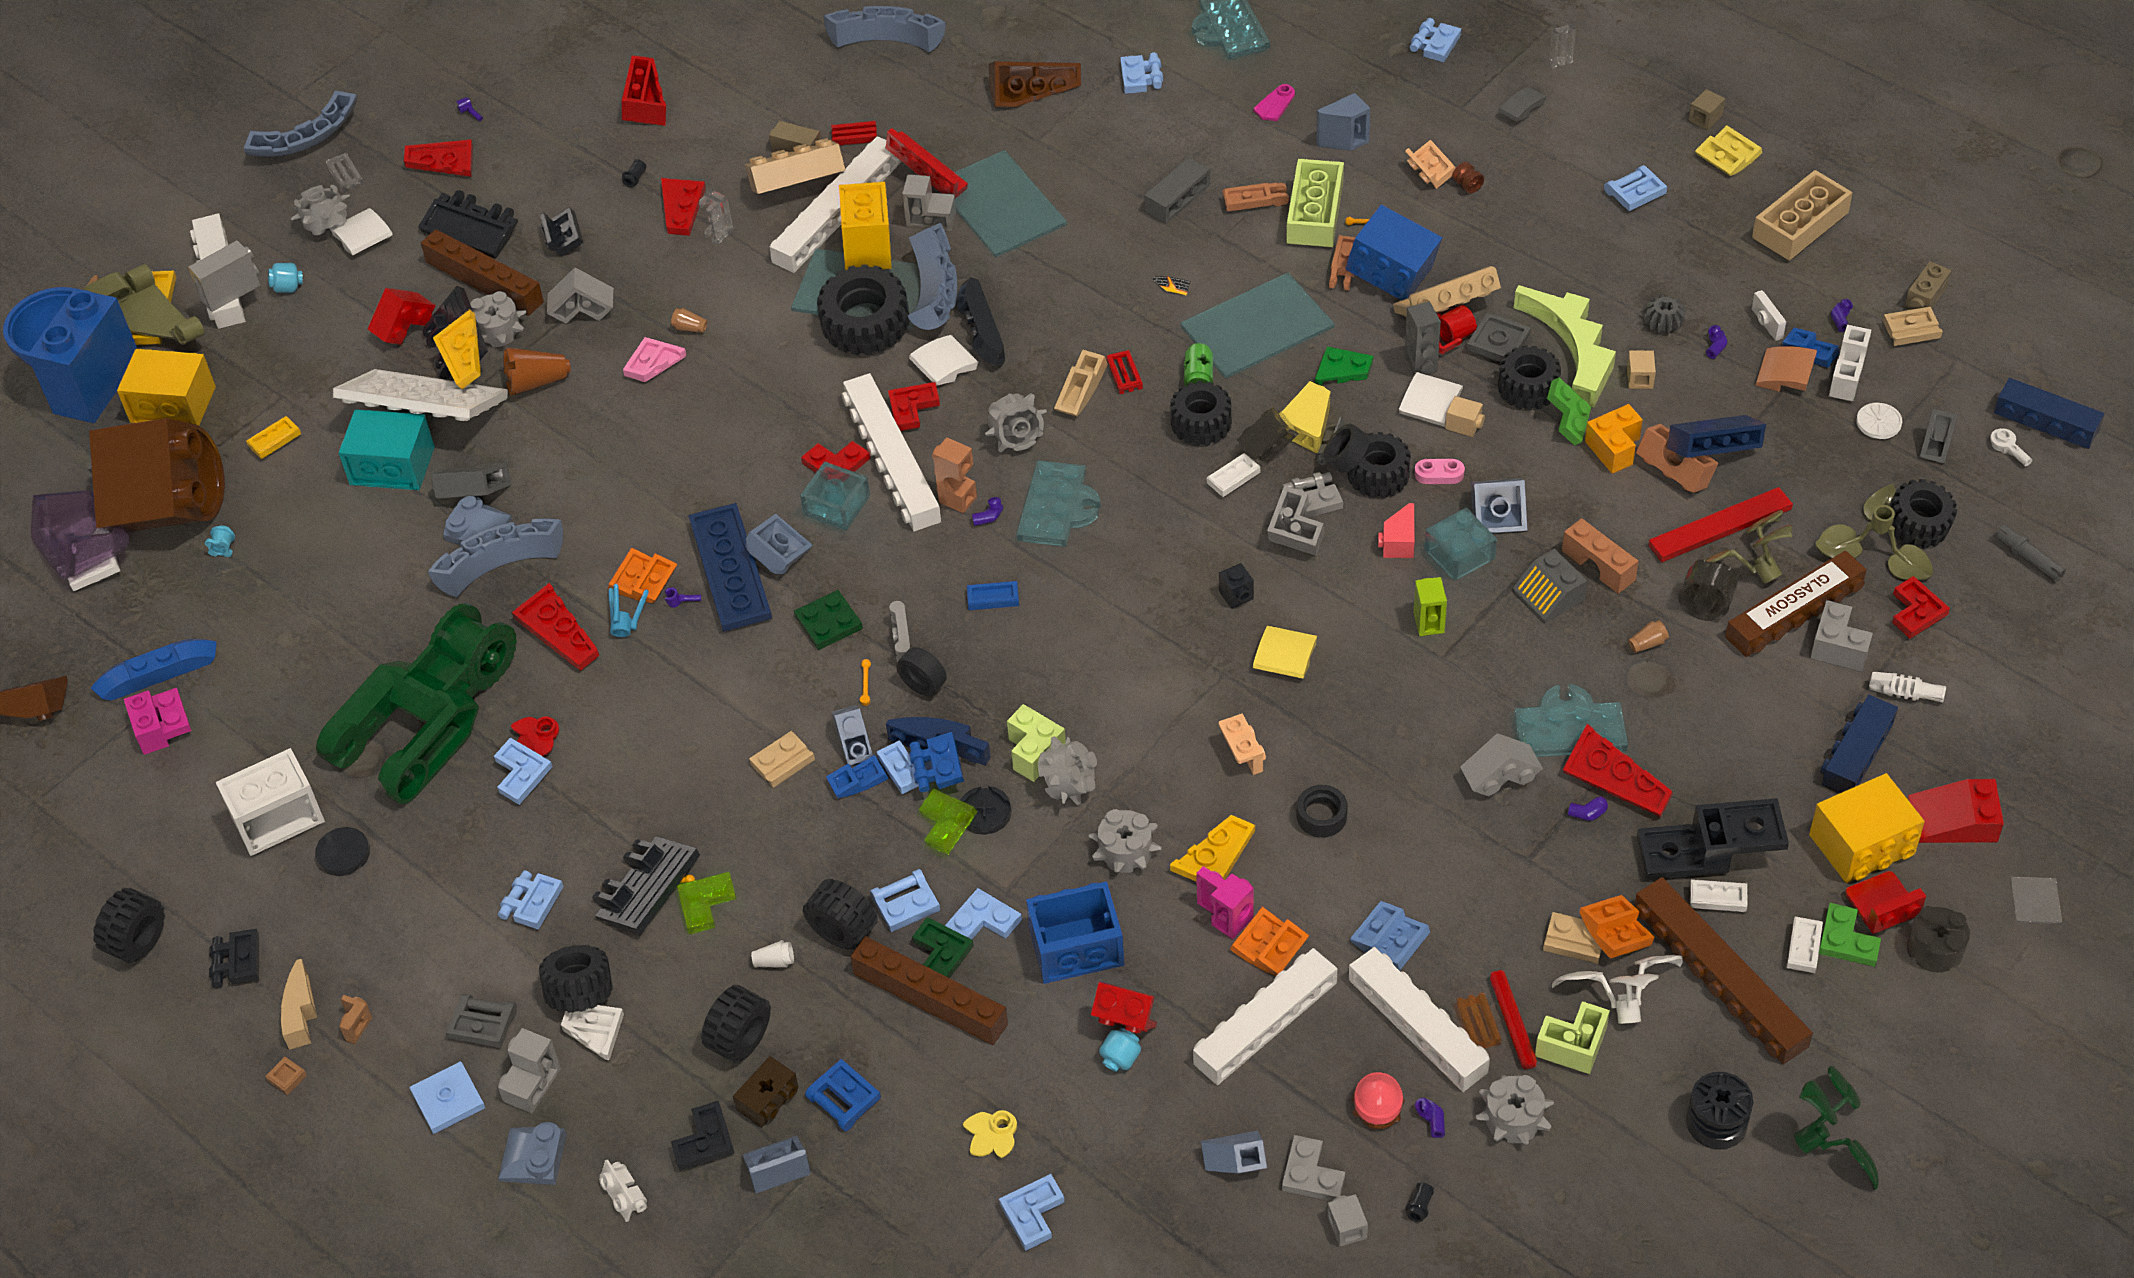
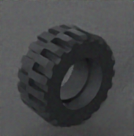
M855 265L850 266L846 271L840 270L836 272L835 277L831 276L826 281V285H823L819 291L817 310L822 333L833 347L838 346L840 351L845 353L850 351L852 355H859V353L872 355V352L878 351V353L883 352L887 346L892 347L896 344V339L900 340L908 328L909 318L907 315H909L905 287L902 286V282L898 277L888 270L882 271L881 267L874 266L872 268L869 265H861V267L855 268ZM863 303L881 306L877 312L869 316L855 317L846 314L850 308Z

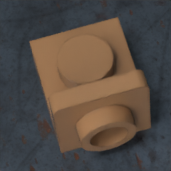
M343 995L340 1000L346 1014L342 1017L339 1027L345 1041L356 1044L371 1021L372 1016L368 1004L363 999Z

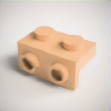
M1431 140L1415 153L1409 148L1405 150L1409 156V159L1406 160L1414 171L1419 169L1421 171L1419 176L1426 184L1431 182L1436 189L1451 178L1456 169Z
M1239 714L1219 721V728L1237 763L1247 762L1253 775L1263 772V760H1266V755L1263 747L1258 744L1254 730L1251 725H1248L1244 715Z

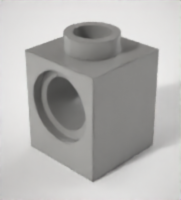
M1356 1194L1348 1197L1339 1196L1328 1202L1327 1217L1339 1247L1367 1239L1368 1223Z

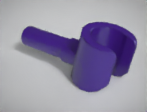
M466 97L456 101L460 113L468 111L478 121H482L483 117L474 110L469 98Z
M667 588L665 590L667 596L665 601L672 608L679 606L681 602L701 601V595H679L675 588Z

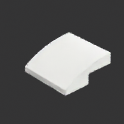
M370 208L347 219L344 225L330 228L333 236L340 240L344 249L352 255L393 235L385 222Z
M952 335L933 340L918 348L909 356V359L932 382H935L936 386L955 382L958 373L976 370L978 361Z
M1417 372L1405 393L1399 413L1445 427L1446 412L1454 396H1460L1463 386Z

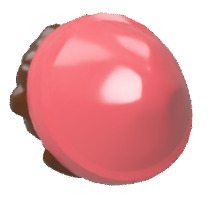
M1377 1072L1363 1077L1358 1083L1351 1099L1355 1105L1352 1112L1353 1115L1359 1117L1363 1124L1374 1130L1386 1129L1401 1120L1400 1112L1405 1099L1398 1082L1388 1074Z

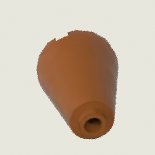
M505 348L503 352L504 374H507L508 381H506V387L509 395H517L565 379L567 373L571 372L570 361L565 359L563 354L518 348Z

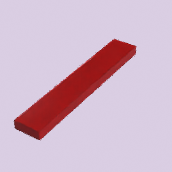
M1777 487L1649 539L1648 546L1662 563L1748 528L1777 511L1782 510L1784 513L1792 510L1793 503L1781 488Z

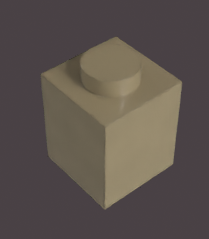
M1706 89L1691 103L1689 121L1709 130L1723 116L1726 98Z

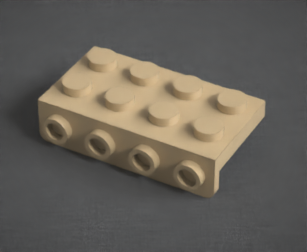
M1489 266L1416 292L1405 300L1393 303L1394 311L1406 317L1407 307L1430 301L1435 312H1442L1455 304H1465L1472 298L1490 295L1491 291L1501 288L1497 270L1495 267Z

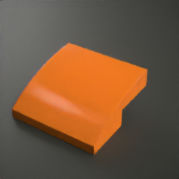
M631 548L610 581L608 590L613 588L614 584H618L620 595L640 601L644 590L647 589L649 593L646 602L655 603L676 569L677 564L656 553L653 557H650Z
M1622 895L1580 908V915L1588 931L1610 959L1651 946L1655 937L1637 921L1640 911Z
M1262 906L1229 950L1259 969L1277 976L1284 970L1310 935L1288 919L1285 922L1281 921Z

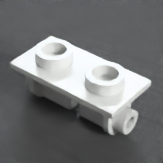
M605 1160L600 1174V1184L609 1193L615 1209L622 1214L627 1222L632 1211L636 1210L640 1213L647 1208V1199L637 1185L627 1188L634 1184V1179L624 1164L615 1162L611 1165L608 1160Z

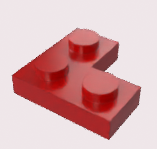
M935 382L888 390L893 418L900 431L920 428L917 410L940 406Z
M851 441L836 455L818 443L801 457L803 465L836 487L871 459L870 452L854 441Z
M1914 576L1894 588L1893 595L1907 608L1894 615L1892 623L1910 639L1949 614L1950 607Z

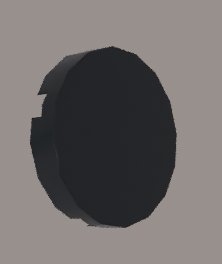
M988 786V788L983 789L976 787L966 792L960 799L958 809L960 822L967 830L975 834L987 835L996 833L1003 829L1010 821L1012 813L1010 800L1003 791L996 787Z
M351 827L336 828L326 833L316 846L318 864L326 873L335 876L350 875L356 872L355 869L360 865L362 867L370 855V845L364 833Z

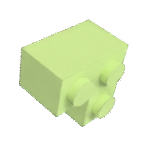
M1023 704L1007 720L1008 737L1010 741L1017 744L1011 751L1013 770L1034 782L1039 777L1038 762L1040 754L1046 752L1047 748L1051 747V737L1056 736L1062 744H1065V728Z
M1582 1002L1574 1024L1546 1016L1537 1038L1535 1056L1590 1074L1607 1029L1610 1010Z

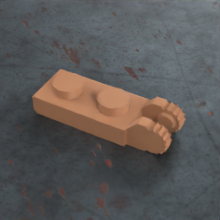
M1280 182L1262 183L1223 190V199L1227 212L1270 206L1272 204L1278 207L1288 204L1290 200L1289 195L1285 193L1287 192L1286 184Z
M1339 235L1331 265L1329 288H1335L1337 276L1343 275L1345 276L1343 281L1344 290H1350L1354 275L1345 270L1356 237Z

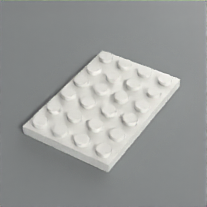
M378 369L369 371L333 388V398L342 399L344 403H356L358 401L365 402V406L369 407L384 405L389 410L410 409V413L414 414L429 412L434 417L455 416V419L459 421H469L470 418L480 415L481 412L489 410L492 406L499 405L500 402L507 399L508 389L469 384L461 389L456 385L455 381Z

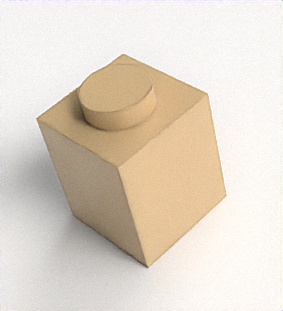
M1629 351L1627 363L1629 389H1653L1656 373L1654 351Z
M1454 396L1446 412L1445 429L1473 437L1477 428H1482L1485 420V415L1482 414L1483 404Z

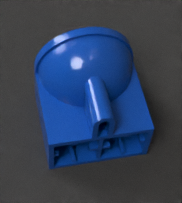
M50 288L26 297L13 307L3 325V335L9 349L23 362L33 368L52 413L90 423L97 421L117 392L133 353L137 349L117 298L76 288Z

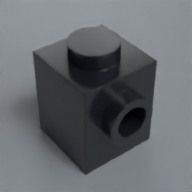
M1242 563L1219 572V592L1231 609L1254 599V580Z

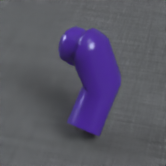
M1842 299L1831 311V318L1839 332H1845L1847 325H1849L1846 317L1853 308V303L1849 299Z
M1596 797L1584 806L1571 803L1568 816L1593 821L1607 811V801L1603 797Z

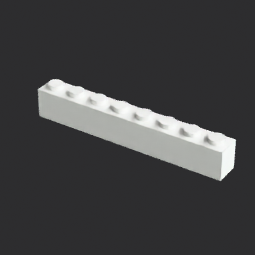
M877 136L853 159L845 171H841L839 176L812 201L808 208L801 212L798 218L791 225L787 226L785 231L771 243L769 248L773 264L795 273L841 225L839 185L883 182L901 163L897 157L885 149V139Z
M869 373L843 382L844 392L841 393L844 405L846 407L850 406L851 418L854 423L858 422L860 436L862 439L867 440L866 445L870 455H875L876 467L879 473H884L883 478L887 489L893 490V500L896 506H901V515L905 524L909 523L914 532L940 523L939 505L871 374Z

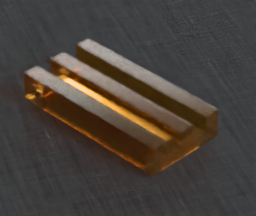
M1484 992L1478 993L1477 997L1469 995L1464 1000L1462 997L1457 998L1456 1004L1470 1040L1476 1046L1483 1048L1500 1045L1501 1037ZM1477 1004L1481 1006L1492 1039H1489ZM1468 1006L1471 1007L1483 1040L1481 1042L1478 1041L1466 1008Z

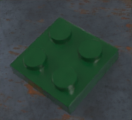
M839 590L794 610L796 620L818 651L863 629L862 622Z

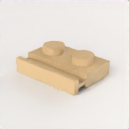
M1931 307L1884 314L1883 323L1890 338L1894 340V346L1938 339L1942 336L1943 331L1939 329V323Z
M792 731L749 758L750 765L765 781L767 780L772 788L815 760L814 753L810 752L807 746Z
M1555 912L1552 913L1543 951L1598 964L1602 949L1588 931L1583 919Z

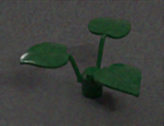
M1834 1066L1828 1067V1075L1833 1085L1842 1094L1841 1101L1832 1108L1828 1097L1814 1080L1805 1083L1799 1098L1813 1105L1822 1115L1814 1122L1794 1133V1139L1805 1154L1810 1153L1819 1146L1822 1150L1838 1145L1848 1146L1854 1158L1871 1179L1873 1189L1876 1190L1879 1183L1877 1167L1870 1154L1856 1139L1852 1141L1849 1138L1827 1142L1830 1133L1824 1123L1828 1121L1832 1125L1837 1124L1838 1119L1835 1113L1847 1102L1855 1110L1860 1107V1099L1853 1086Z

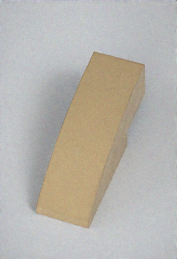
M1082 350L1076 366H1072L1054 408L1056 411L1076 417L1081 413L1096 390L1108 365L1105 356Z
M302 959L296 960L289 974L281 1004L282 1034L289 1050L311 1044L307 1021L318 1018L309 975Z

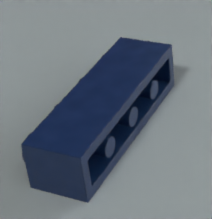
M2012 378L2008 379L1998 396L1994 414L2087 449L2090 448L2098 434L2105 414Z
M1747 415L1670 425L1667 449L1690 458L1762 448L1766 424Z
M1869 694L1864 703L1859 702L1853 713L1855 719L1853 722L1848 721L1842 733L1844 738L1842 741H1836L1831 752L1833 754L1832 759L1827 758L1821 768L1820 773L1824 774L1823 786L1842 793L1861 783L1895 722L1898 711L1897 706Z

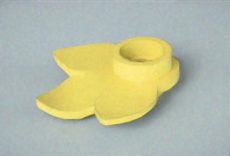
M1000 1110L993 1115L980 1112L969 1117L963 1123V1127L975 1135L970 1146V1153L972 1155L986 1156L994 1151L1000 1158H1003L1012 1151L1015 1144L1013 1134L1017 1129V1122L1015 1117L1008 1111ZM1001 1124L1007 1125L1005 1128H998Z

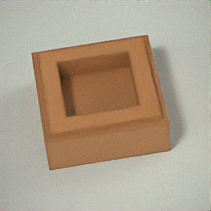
M284 1057L265 1077L270 1084L288 1095L307 1074L304 1069L287 1057Z

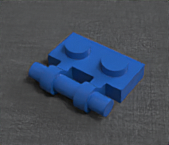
M952 732L927 739L928 749L921 750L919 742L910 744L911 752L909 753L910 762L914 764V780L918 784L920 792L929 791V783L936 781L939 789L964 782L955 737ZM931 761L933 769L926 770L924 763Z

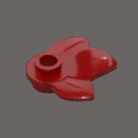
M548 716L539 719L526 717L511 725L512 730L520 735L517 742L542 757L552 750L554 746L553 739L559 734L557 721Z

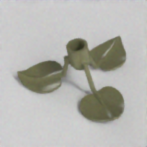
M1893 484L1876 491L1865 502L1863 514L1871 522L1867 523V527L1860 536L1856 537V532L1851 527L1838 524L1827 528L1815 542L1816 548L1830 559L1845 550L1856 559L1862 553V546L1859 542L1865 538L1871 529L1877 534L1888 532L1894 553L1888 560V569L1894 577L1902 581H1906L1912 576L1918 580H1925L1932 577L1933 567L1928 556L1919 547L1911 544L1902 546L1900 550L1896 547L1895 528L1892 526L1895 512L1889 506L1896 492Z
M1777 511L1757 521L1745 531L1746 534L1754 530L1757 531L1759 541L1752 547L1754 549L1761 544L1764 551L1763 555L1754 559L1756 565L1750 564L1735 550L1728 549L1702 561L1693 571V580L1701 569L1730 556H1734L1750 569L1752 574L1757 572L1763 584L1782 575L1775 560L1770 555L1767 544L1771 540L1779 538H1792L1793 527L1792 525L1781 527L1765 537L1762 530L1770 522L1779 523L1783 511Z

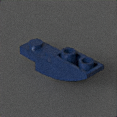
M905 717L890 719L886 722L888 739L893 743L900 740L902 745L910 747L911 743L919 742L921 750L928 749L927 739L952 732L959 756L966 758L972 763H979L985 766L991 758L989 742L972 737L971 729L968 725L931 717Z

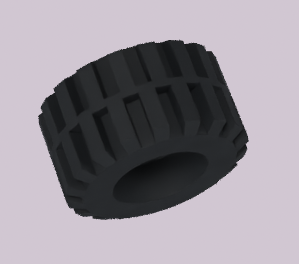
M1522 346L1521 349L1516 347L1512 349V352H1507L1505 357L1501 359L1499 367L1498 391L1501 393L1502 399L1507 400V403L1511 406L1516 405V408L1522 409V407L1527 408V410H1532V408L1541 409L1542 405H1550L1551 402L1547 397L1551 382L1560 378L1561 375L1559 360L1555 359V355L1552 352L1547 353V349H1538L1537 346Z
M1197 381L1196 384L1191 382L1187 384V387H1180L1179 392L1173 394V399L1170 402L1171 426L1173 433L1177 434L1178 439H1184L1187 444L1194 443V446H1200V444L1208 446L1211 442H1219L1220 438L1224 439L1227 436V432H1230L1232 424L1231 398L1228 397L1226 390H1222L1221 386H1214L1212 382L1203 383V381Z
M1378 432V434L1368 433V449L1362 460L1352 470L1348 471V480L1350 484H1353L1355 490H1360L1362 495L1369 494L1372 498H1375V496H1380V498H1386V495L1394 496L1396 491L1401 492L1404 486H1407L1410 478L1411 453L1408 450V445L1402 443L1401 438H1394V435L1390 433L1387 435L1383 434V432Z
M1914 479L1910 480L1908 484H1902L1897 489L1889 505L1895 512L1892 526L1895 528L1894 536L1896 539L1900 538L1905 545L1909 543L1917 547L1922 546L1923 549L1929 548L1930 545L1935 547L1939 542L1945 540L1957 515V509H1955L1957 504L1955 500H1951L1953 495L1950 492H1946L1944 486L1941 485L1939 487L1935 485L1936 482L1934 481L1929 483L1925 479H1920L1919 482H1916ZM1913 510L1921 511L1929 517L1920 516Z
M833 879L823 880L802 909L805 920L820 937L845 950H855L878 922V916L874 907L859 891L846 883Z
M132 888L118 890L112 897H109L96 918L93 933H95L93 936V940L96 943L95 946L124 962L133 963L134 961H140L142 957H145L153 949L161 935L165 919V913H163L164 906L161 905L159 900Z
M572 945L560 948L558 951L551 952L550 956H546L539 965V976L544 1001L550 1008L557 1009V1011L574 1013L575 1011L582 1012L586 1011V1009L595 1008L598 1004L605 1002V998H608L613 990L608 956H606L603 950H599L595 946Z
M735 984L727 988L713 1003L705 1018L701 1034L702 1044L707 1049L733 1063L743 1061L753 1052L765 1034L771 1014L769 1001L740 985Z

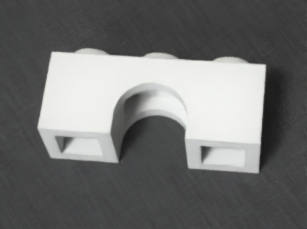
M1847 325L1832 379L1830 397L1854 401L1869 344L1870 329Z

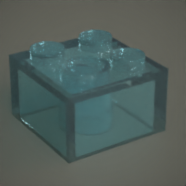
M824 461L800 495L803 515L847 531L870 497L868 477Z
M1467 507L1425 529L1424 549L1454 581L1494 560L1496 557V537Z

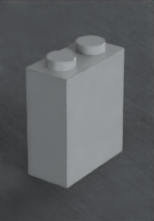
M238 240L188 267L200 300L211 312L260 286L257 277L260 273L255 264L252 263L254 256L247 246L243 247Z

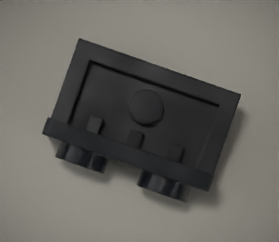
M570 207L552 219L545 213L540 215L542 221L541 228L546 235L545 243L551 251H556L562 257L584 243L576 214Z

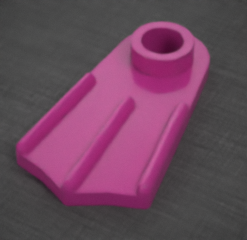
M1288 84L1280 85L1257 104L1253 112L1262 120L1278 121L1295 96L1294 88Z

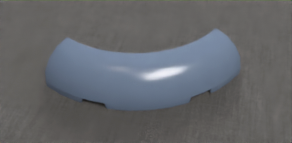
M893 6L863 7V11L849 13V10L845 9L824 15L828 36L837 47L860 41L891 40L912 44L930 52L942 41L946 23L933 15L926 13L922 16L914 14L912 9Z
M334 91L332 98L322 109L321 115L313 121L308 120L295 126L294 130L289 132H258L250 130L244 146L246 155L259 157L284 156L304 151L319 144L337 131L348 119L356 105L357 95Z
M941 223L909 237L918 262L921 291L915 310L907 316L914 325L926 330L940 327L950 318V310L955 307L957 298L956 268L950 262L948 252L951 250Z
M532 519L531 523L515 525L514 522L484 530L460 543L461 547L450 555L445 553L429 569V576L440 590L448 595L458 597L475 579L504 564L529 558H557L563 542L562 522L559 519Z

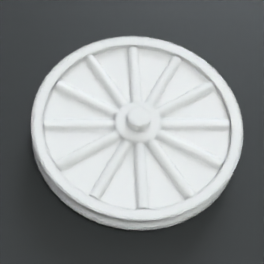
M1870 403L1859 410L1856 423L1865 435L1876 439H1887L1895 436L1900 431L1902 417L1897 409L1888 404Z

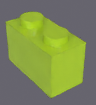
M1441 577L1415 580L1413 613L1419 636L1445 633L1447 599Z

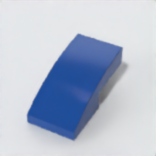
M1793 328L1782 342L1784 347H1802L1817 350L1814 364L1827 368L1839 354L1838 345L1818 341L1815 332Z
M875 755L853 768L848 763L826 776L838 798L857 794L889 779Z

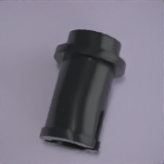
M634 160L631 167L623 172L622 182L624 185L633 187L638 184L639 177L647 168L642 160Z
M1424 1182L1416 1184L1412 1200L1406 1205L1405 1209L1407 1217L1412 1221L1421 1222L1428 1217L1429 1211L1427 1208L1434 1194V1188Z

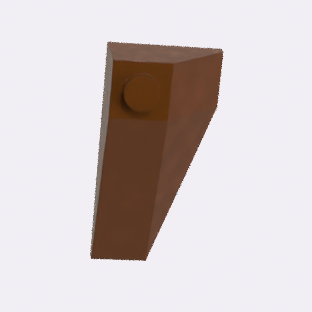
M1006 61L989 63V88L994 107H1017L1081 85V63Z
M67 675L35 682L21 688L18 686L0 691V715L21 718L37 716L38 721L54 717L52 712L61 710L63 707L68 682Z

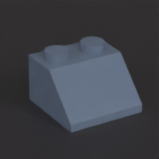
M1516 478L1470 482L1476 534L1527 530L1525 480Z

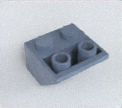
M1356 93L1317 110L1316 144L1319 147L1351 151L1369 142L1370 107Z

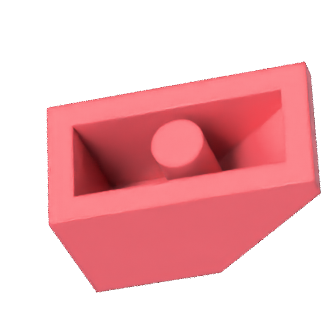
M1414 503L1407 504L1384 522L1383 532H1378V548H1383V558H1414Z

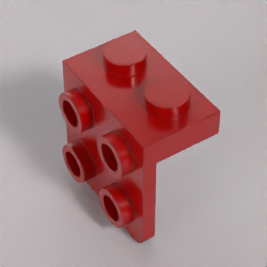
M1887 871L1852 885L1845 892L1846 897L1853 907L1858 909L1857 913L1872 934L1921 915L1927 897L1921 888L1908 893L1892 871Z
M1099 982L1091 1015L1099 1017L1098 1022L1105 1025L1124 1024L1127 1031L1135 1033L1147 1032L1148 1029L1155 1028L1157 1025V1021L1150 1020L1155 996Z

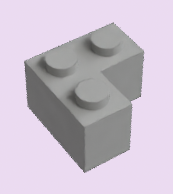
M907 175L903 190L906 227L927 229L941 223L944 230L952 231L956 214L955 195L932 193L930 176Z
M574 268L548 293L547 314L564 323H568L581 311L600 321L613 308V287Z
M1284 486L1267 530L1268 540L1316 556L1324 536V523L1304 517L1309 505L1307 492Z
M1826 600L1815 637L1811 659L1863 672L1873 633L1848 627L1852 607Z
M1498 733L1460 766L1472 790L1489 797L1498 792L1506 781L1510 780L1525 785L1531 782L1535 775L1543 769L1530 744Z
M522 1028L508 1045L507 1051L512 1067L507 1074L501 1077L498 1089L503 1102L532 1114L561 1067L551 1039Z

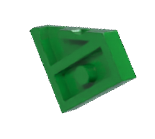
M1327 346L1315 378V384L1323 386L1324 381L1336 380L1337 384L1346 383L1350 380H1367L1373 365L1374 356Z

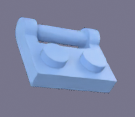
M1645 165L1636 168L1635 172L1604 184L1605 192L1609 196L1613 195L1628 211L1652 201L1667 192V186Z
M920 869L913 871L912 875L881 889L876 887L870 890L871 897L890 932L940 911V905ZM914 885L918 887L917 890L887 903L884 900Z

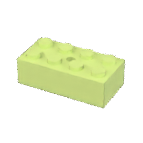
M1298 159L1287 220L1288 244L1333 247L1343 187L1344 162Z

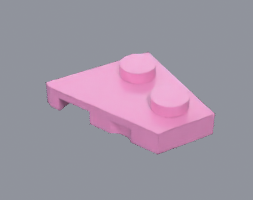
M644 337L624 367V376L646 382L685 358L686 350L682 347Z

